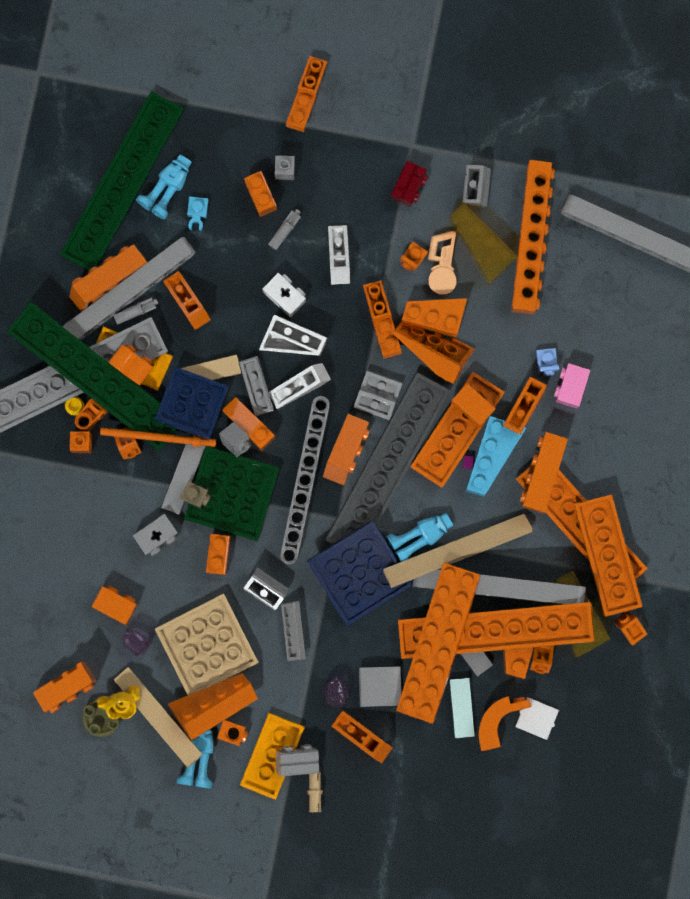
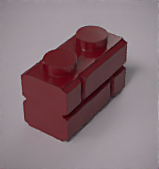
M406 161L390 198L408 207H411L413 203L417 204L421 195L418 191L421 186L425 187L429 176H426L427 170L410 161Z

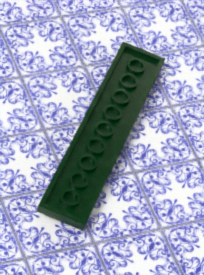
M152 91L149 93L61 251L60 256L88 271L95 266H99L184 112L183 107Z
M32 302L27 305L8 329L7 333L133 431L172 435L177 429L155 421L160 402ZM146 440L158 451H160V449L166 443L162 441Z

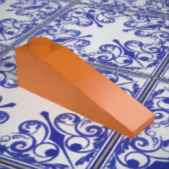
M403 322L393 331V334L436 375L453 384L461 375L475 350L460 340L452 338L450 341L441 338V334L435 333L431 335L425 333L422 328Z

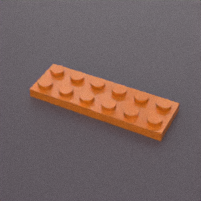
M474 372L471 373L463 387L467 383L470 386L471 384L475 385L480 390L479 394L484 399L488 397L494 402L495 405L493 407L497 405L505 393ZM451 404L410 468L443 488L484 423L480 428L477 427Z
M612 494L574 504L604 617L643 607Z

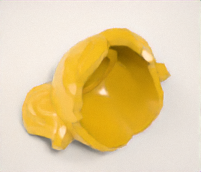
M132 685L128 687L126 692H117L109 697L100 696L97 699V706L105 709L108 717L111 719H118L119 717L129 719L137 711L136 701L140 699L139 686Z

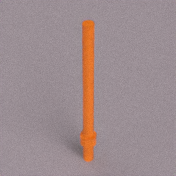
M102 427L100 429V435L191 444L192 447H200V445L216 446V439L207 440L196 435L189 437Z

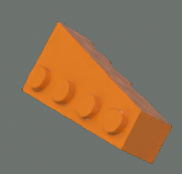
M134 244L129 248L125 246L118 252L117 256L114 258L112 256L108 257L102 266L93 267L88 271V275L83 278L78 277L72 282L73 285L69 298L80 312L84 311L88 306L147 263Z
M241 673L168 703L176 721L189 738L193 740L258 698L249 680Z

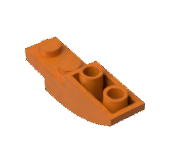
M309 56L286 122V127L304 132L321 86L327 61Z
M382 281L363 285L383 359L402 354L398 338L393 334L395 327Z

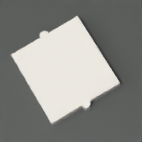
M527 697L526 700H530L531 707L519 711L520 716L515 727L547 740L552 727L555 726L554 721L559 710Z

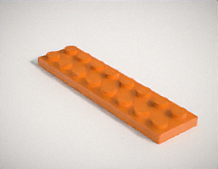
M531 465L515 479L525 491H527L528 484L525 483L529 472L532 473L534 465ZM558 470L545 513L589 561L574 504L587 500ZM626 545L636 580L648 568Z
M443 563L396 711L432 724L435 722L481 574Z

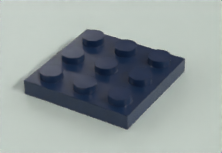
M174 367L155 421L209 440L229 386Z

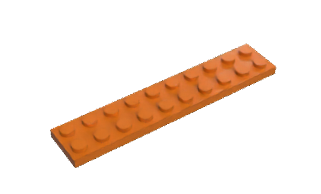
M591 602L469 613L456 654L595 642ZM426 618L398 620L401 659L413 658Z

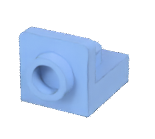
M556 348L536 350L538 373H543L544 376L555 375V372L559 370Z

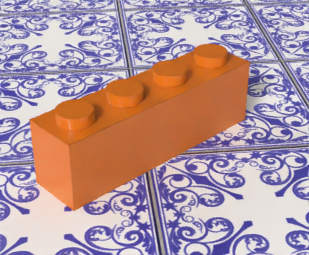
M545 432L544 436L540 435L537 447H540L538 455L534 454L531 462L534 468L532 473H528L525 482L528 484L527 491L523 490L520 502H523V508L542 514L546 512L568 441L567 438Z

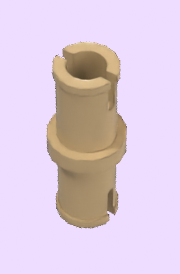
M321 773L309 774V791H307V795H309V812H322L321 794H323V790H321Z

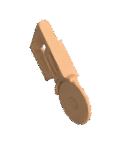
M456 231L431 236L428 260L439 262V265L431 268L432 272L428 281L431 290L439 295L451 293L457 283L455 273L453 272L454 268L451 267ZM451 239V245L442 247L441 256H436L438 242Z

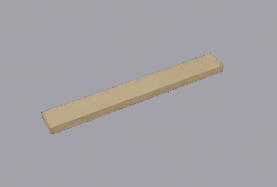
M522 514L383 569V573L392 588L442 568L443 563L453 564L531 533L532 527L525 514Z

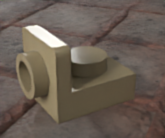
M188 481L180 499L201 509L203 505L206 506L211 496L208 495L209 490Z

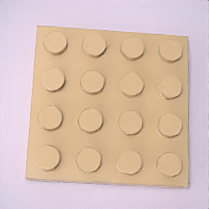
M225 594L155 628L187 695L222 682L259 663Z

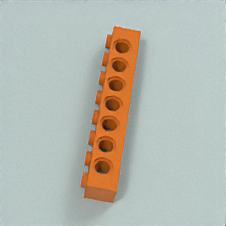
M529 160L511 312L534 315L535 310H539L540 298H537V293L542 288V280H539V275L544 270V261H541V257L546 252V243L543 242L544 235L548 233V224H545L546 217L550 215L551 208L547 203L548 198L552 197L553 187H549L550 180L554 179L555 169H552V162ZM540 178L545 184L538 186L535 183V179ZM540 197L542 203L535 204L533 198ZM537 215L540 218V222L534 223L530 217ZM536 234L538 241H531L528 235ZM533 252L536 255V259L529 260L526 254ZM532 271L534 278H526L524 272ZM529 289L532 292V296L529 298L524 297L522 291Z

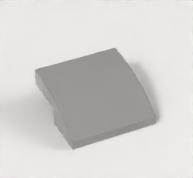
M367 370L354 408L390 420L403 382Z
M359 668L360 707L398 706L401 697V668Z

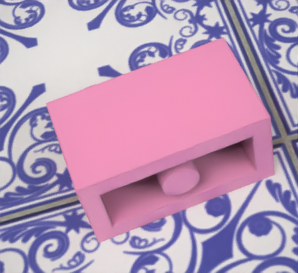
M569 363L566 368L562 367L559 376L562 382L560 386L557 385L554 396L557 397L556 402L578 409L590 370Z

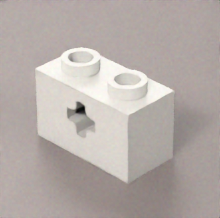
M277 273L262 290L269 299L291 318L306 303V298L304 297L306 294L299 287L295 289L291 285L292 281L285 274L281 276ZM282 291H289V297H282Z

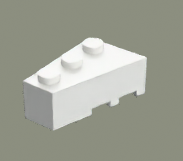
M274 315L259 350L320 356L328 338Z

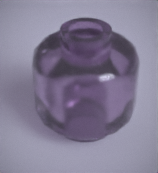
M136 627L131 631L127 629L121 638L124 641L122 647L134 656L144 655L151 645L149 641L150 636Z
M340 677L330 678L329 682L323 687L325 701L331 704V707L344 706L350 699L348 683L341 680Z

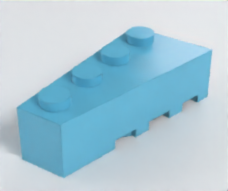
M491 416L488 418L465 491L482 497L485 496L526 430V427L521 435L503 427L504 420Z

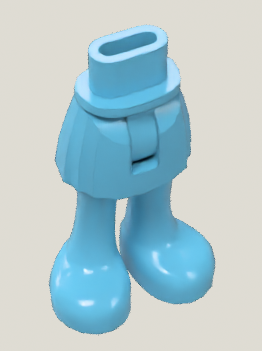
M179 154L176 160H172V163L159 173L160 179L152 192L147 196L139 195L136 201L146 210H151L157 217L165 219L168 216L167 205L176 190L181 191L187 173H189L188 168L192 162ZM168 186L161 200L153 207L160 193Z
M444 513L441 516L436 515L435 517L418 521L417 526L405 534L398 536L388 534L385 538L391 549L396 550L404 543L421 535V538L409 546L395 552V556L400 563L408 560L411 554L427 544L430 546L435 544L447 533V529L452 527L453 524L448 515Z
M211 729L191 740L203 754L200 757L195 786L212 789L213 786L212 781L207 777L209 756L214 752L213 731ZM196 762L189 768L186 767L183 775L177 777L176 784L193 786Z

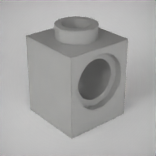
M275 156V180H294L295 157Z
M234 422L219 433L222 444L236 457L245 453L252 446L248 434Z

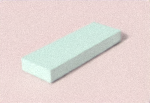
M469 678L451 679L450 690L455 738L474 737Z

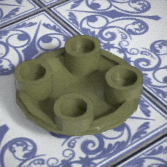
M97 699L85 706L82 722L85 729L91 735L105 737L115 732L119 727L121 717L118 719L109 718L105 709L97 706Z

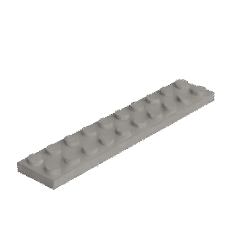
M152 317L89 347L107 362L111 360L122 344L125 346L130 344L137 350L136 354L142 358L144 355L150 360L168 352ZM51 366L0 390V433L84 392Z

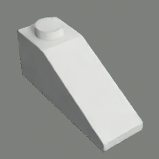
M347 225L328 226L331 285L350 284Z
M322 363L315 364L271 390L269 395L276 408L279 409L317 389L331 379Z

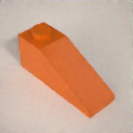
M179 271L163 280L194 330L211 320Z
M530 377L503 427L521 435L542 400L547 385Z
M236 397L222 409L235 424L248 434L249 439L261 451L275 439V435Z
M344 711L340 713L332 724L335 730L381 764L393 749V747Z

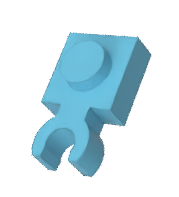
M189 196L187 216L192 217L188 224L190 230H192L194 223L199 224V231L203 230L201 218L207 219L208 198Z

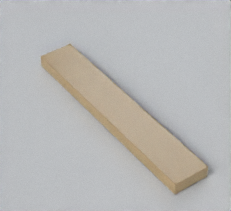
M129 667L114 679L123 692H126L129 686H139L141 691L140 699L136 701L138 710L187 768L203 755Z

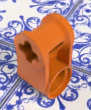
M91 398L76 416L75 424L80 431L89 432L108 411ZM82 418L89 419V424L85 427L79 425Z

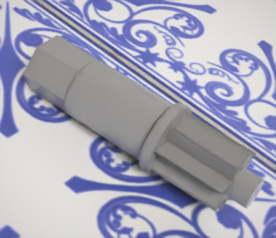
M299 210L291 211L282 222V225L268 244L272 249L277 250L291 230L294 229V226L301 218Z
M152 297L113 316L117 324H120L155 309L158 301L157 299L152 300Z

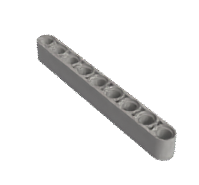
M574 195L567 196L561 210L562 215L690 273L689 247Z
M185 237L178 239L63 327L81 341L113 317V315L117 314L189 260L196 251Z
M323 396L316 397L312 403L281 549V559L288 565L294 564L299 556L327 423L329 401ZM323 401L327 406L324 410H318L315 407L316 403ZM314 420L322 422L323 425L320 429L312 427L311 424ZM312 438L317 439L319 442L315 448L308 446V441ZM312 457L315 463L313 466L308 467L304 464V459ZM302 476H309L311 482L308 485H302L300 478ZM298 495H305L307 501L304 504H298L296 502ZM295 513H300L303 516L300 523L292 521V516ZM290 532H297L299 534L296 542L288 540ZM288 550L295 553L292 561L284 559V554Z
M435 570L413 579L412 587L435 590L441 570ZM481 575L475 594L564 605L584 603L586 587Z

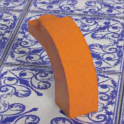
M508 696L498 700L487 709L479 727L481 751L501 747L498 737V724L507 713L530 708V700H525V697L513 699L514 703L510 704Z

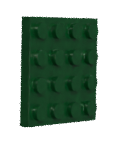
M206 446L195 485L209 490L208 495L211 497L206 506L203 505L201 509L189 503L184 520L258 542L280 468L242 456L236 457L232 453Z

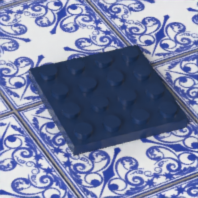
M373 520L307 560V563L346 626H349L412 586L411 582L407 581L395 587H390L383 569L398 564V561Z

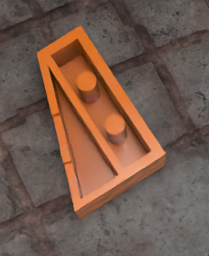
M467 298L407 301L402 322L427 331L456 338Z
M347 414L327 461L323 474L324 478L341 485L345 484L349 472L353 473L355 469V457H360L362 452V440L366 441L370 430L367 427L369 422Z
M533 647L503 650L504 674L525 679Z
M80 662L76 664V667L62 673L58 678L34 691L33 694L44 713L50 711L52 714L61 708L60 704L67 701V703H70L77 699L76 694L81 691L86 693L94 688L93 684L97 681L86 662Z

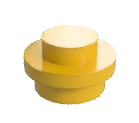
M79 397L71 398L65 403L66 411L73 416H77L84 408V402Z

